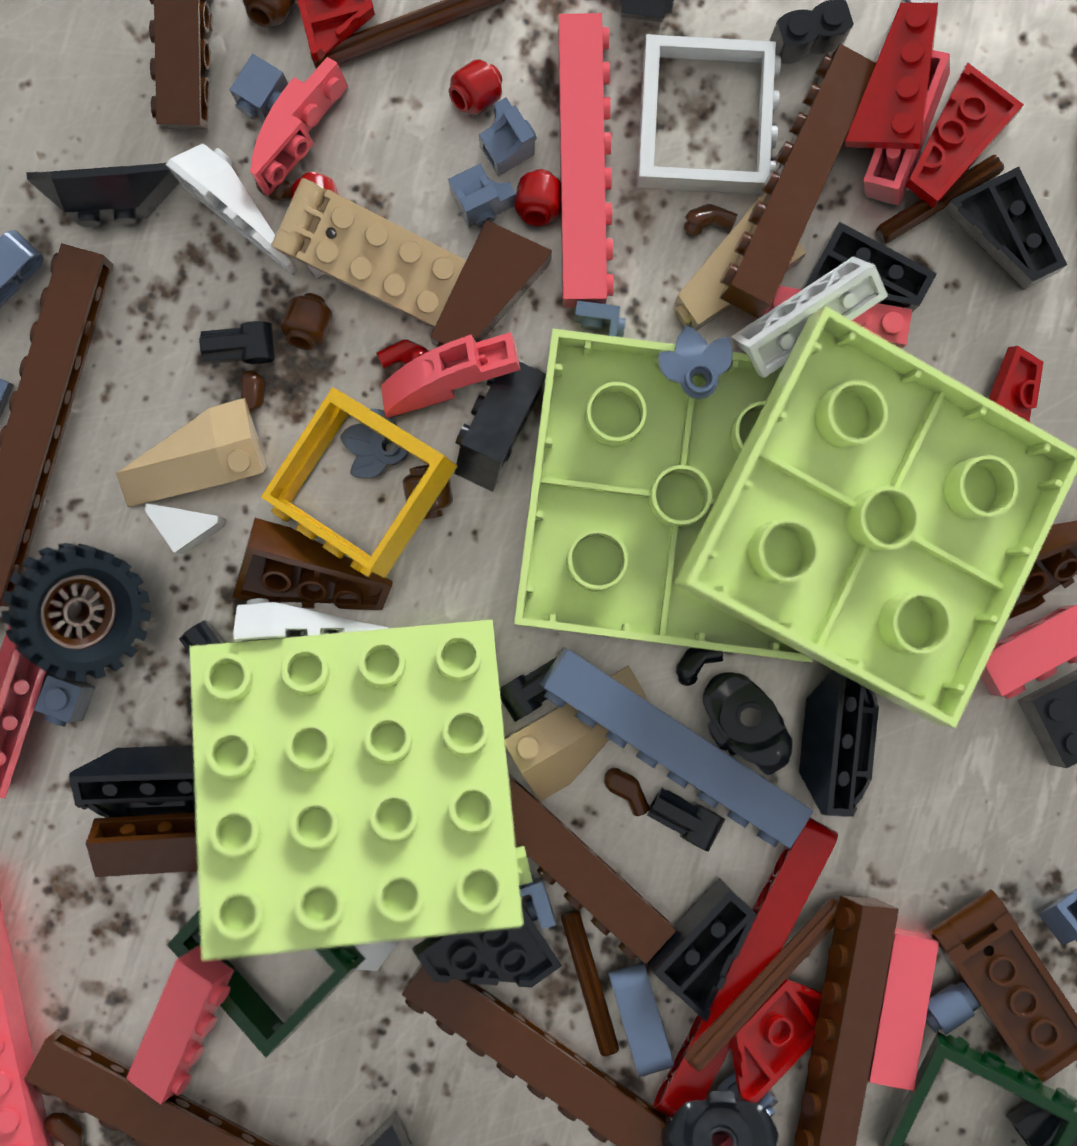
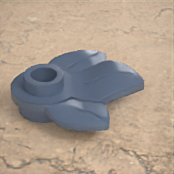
M686 326L677 338L675 352L664 351L658 354L659 367L668 380L681 384L683 391L689 397L705 399L716 390L718 377L729 369L732 362V345L728 337L719 338L708 345L696 330ZM696 375L702 376L705 379V385L702 387L695 386L692 378Z
M370 409L395 425L394 418H387L384 410ZM355 424L348 427L340 436L344 447L352 454L357 455L350 470V474L357 478L366 479L380 476L388 465H396L402 462L408 455V452L396 445L392 451L387 452L386 444L389 441L363 424Z

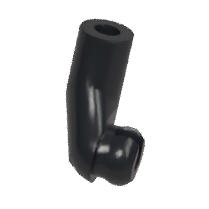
M689 648L676 666L678 681L685 686L695 684L698 680L697 675L703 665L722 662L723 652Z

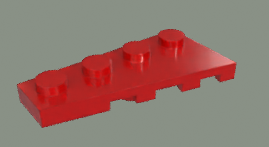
M900 3L845 139L846 147L920 150L938 17V3Z
M967 62L905 187L934 208L1016 117L1024 104Z
M1019 346L1008 347L989 400L1030 423L1031 410L1037 408L1044 362Z

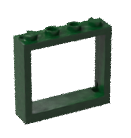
M200 909L167 944L178 958L198 945L201 947ZM355 946L316 950L334 972L284 1023L229 960L223 959L221 961L234 969L228 983L230 992L220 1006L266 1058L280 1047L366 959Z
M937 1031L917 1072L914 1091L908 1090L882 1146H909L904 1142L945 1059L1063 1118L1050 1146H1072L1077 1136V1099L1070 1096L1063 1088L1057 1087L1056 1090H1053L1041 1084L1042 1080L1038 1076L1025 1069H1020L1018 1072L1006 1066V1062L992 1052L984 1051L982 1054L970 1048V1044L960 1036L955 1038L950 1034L946 1036Z

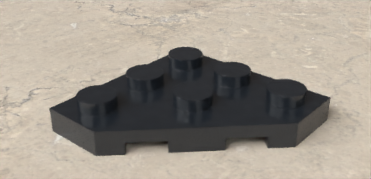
M522 905L523 926L521 928L429 937L412 948L415 956L434 982L449 983L450 979L468 980L470 984L498 985L499 982H514L518 987H533L562 966Z

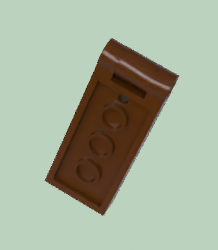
M989 889L929 930L932 937L939 941L941 952L959 979L977 999L980 1005L979 1009L1019 1069H1025L1035 1074L1044 1083L1077 1060V1013L1008 912L1002 900L992 889Z

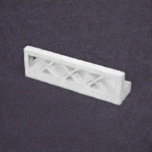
M851 257L731 336V339L737 348L748 354L757 374L765 378L785 365L811 314L827 306L852 321L888 297L875 264Z

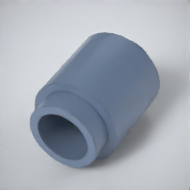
M962 981L957 985L951 983L929 999L926 1022L934 1033L941 1030L947 1035L974 1017V1011L980 1008V1005Z

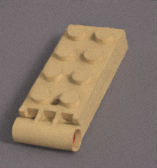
M301 178L271 244V247L431 327L436 326L467 261L304 178ZM332 229L335 232V238H328L325 233L326 230Z

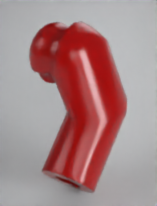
M404 339L376 352L383 368H386L399 361L407 364L429 351L422 345Z

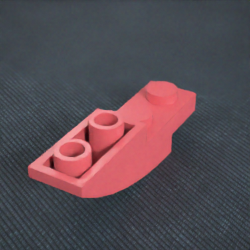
M328 57L305 83L293 77L273 104L261 127L252 155L250 172L262 192L267 196L284 181L294 166L306 156L309 149L314 145L309 131L319 123L322 116L340 99L343 92L348 88L338 63Z
M509 332L480 342H475L473 336L468 335L434 348L407 363L381 385L385 416L391 418L455 399V389L519 371L518 353L512 333Z

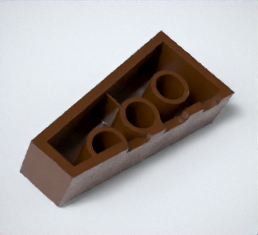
M150 0L151 5H154V20H150L149 35L151 42L155 43V58L150 60V75L152 80L155 81L156 96L151 97L152 117L156 118V124L165 128L208 129L210 82L208 77H203L204 70H209L211 65L212 51L210 50L208 40H205V33L213 30V15L209 12L207 0Z

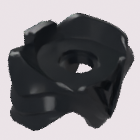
M725 672L714 676L704 690L703 704L711 719V722L708 724L709 733L718 747L724 751L728 750L731 755L737 754L742 759L754 763L766 775H772L785 767L792 755L793 741L785 727L784 719L777 711L774 702L744 674ZM755 708L761 712L762 720L757 726L748 727L741 722L740 716L745 709Z
M712 1091L706 1100L687 1101L676 1111L672 1119L663 1128L662 1146H712V1136L722 1134L730 1136L733 1146H776L779 1134L771 1116L760 1104L736 1101L735 1094L732 1091Z

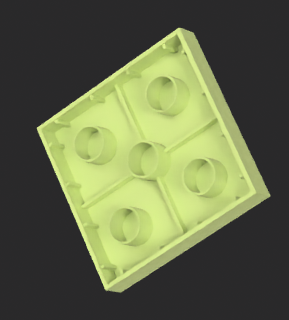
M824 306L809 316L674 585L931 723L956 728L1077 474V450Z
M552 328L514 625L813 663V659L674 585L784 365L763 378L757 374L747 353L732 352L731 365L725 373L718 377V386L714 393L705 399H694L683 391L681 384L668 380L659 367L658 354L664 351L675 352L676 344ZM696 375L692 378L695 386L702 387L705 385V379L702 376Z
M493 619L190 646L202 960L214 961L513 929L523 926Z

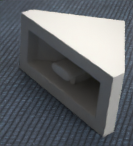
M148 503L145 505V512L174 553L180 555L186 554L225 527L226 523L225 518L216 515Z

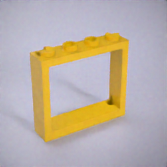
M332 387L261 498L274 506L270 512L287 523L290 518L297 521L299 524L295 529L308 538L315 540L319 536L326 542L323 548L342 559L344 554L352 558L353 561L350 564L352 568L367 577H370L371 573L374 572L385 578L456 470L457 465L445 455ZM347 416L352 417L429 465V468L372 555H369L291 503Z

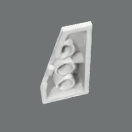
M200 144L171 158L166 163L182 187L289 274L294 276L298 272L288 255L271 247L275 234L231 167L234 163L233 160L222 150L216 148L213 152L206 145Z
M255 598L248 600L247 604L237 605L233 633L235 642L388 628L277 602H269L268 599Z

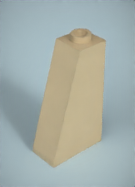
M766 193L754 203L677 295L674 302L676 305L674 312L684 327L689 325L697 331L734 307L732 304L719 298L725 286L720 283V280L729 263L735 264L739 254L734 252V249L743 232L749 233L753 223L749 222L748 218L758 201L763 202ZM800 242L786 271L799 264L806 255V251Z

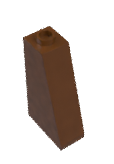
M486 220L430 336L432 345L437 348L468 335H472L475 342L482 341L546 270L551 262L552 250Z

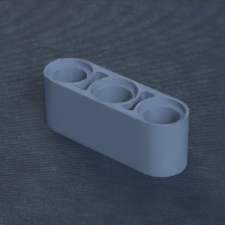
M16 230L8 231L0 237V308L41 267L44 259L43 255Z
M644 962L608 972L638 1076L643 1077L675 1067Z

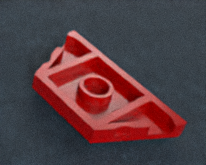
M297 0L314 62L322 59L375 16L372 0Z
M786 978L730 1039L739 1101L758 1103L813 1045L815 1024L818 1019L822 998L821 992Z

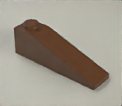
M254 518L232 597L245 601L264 598L268 599L269 602L277 603L300 602L302 608H314L315 603H331L338 609L382 610L393 581L386 577L383 578L374 572L371 573L370 577H367L350 566L353 561L346 556H343L342 559L338 558L324 549L323 544L308 538L301 532L288 526Z
M1077 521L1053 524L1008 619L1033 610L1046 602L1043 596L1060 584L1065 589L1075 582L1072 577L1077 574Z

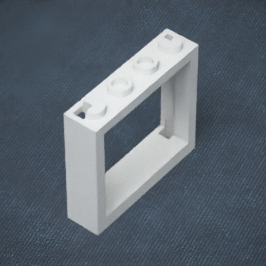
M646 34L643 49L636 188L764 195L765 192L762 191L766 179L772 170L776 172V161H770L771 148L776 147L778 126L772 125L773 113L778 111L780 97L779 90H774V78H779L781 69V56L775 55L776 41ZM660 57L762 63L756 172L654 166Z

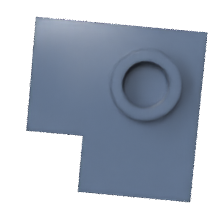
M507 97L494 104L495 121L491 127L479 134L480 148L498 177L535 155V140H537L530 123L523 118L516 105L512 107Z
M481 163L448 179L450 192L468 228L474 225L483 227L486 220L493 222L497 218V214L514 207L516 193L510 181L506 183L492 181L486 175Z

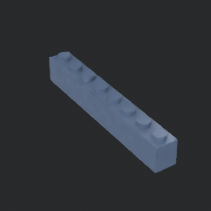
M563 647L540 682V685L547 689L544 697L561 708L567 702L578 710L575 714L576 718L591 728H594L596 723H599L609 730L605 737L622 748H625L627 743L631 744L639 750L636 755L637 758L654 769L660 763L670 770L667 774L669 779L683 788H686L688 783L692 784L700 790L697 797L716 808L718 803H721L730 809L727 816L744 828H746L749 822L758 827L760 831L757 836L773 847H776L780 842L791 848L814 812L565 647Z

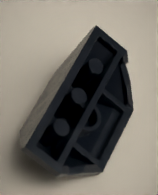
M167 162L90 169L26 172L27 180L73 221L83 227H97L104 221H114L117 224L129 225L136 223V219H147L179 184V181L167 167Z
M833 669L806 698L799 773L821 815L854 817L857 810L856 805L863 798L872 780L879 705L874 691Z
M191 745L115 748L71 771L69 774L75 806L84 810L88 808L105 818L196 812L194 747Z

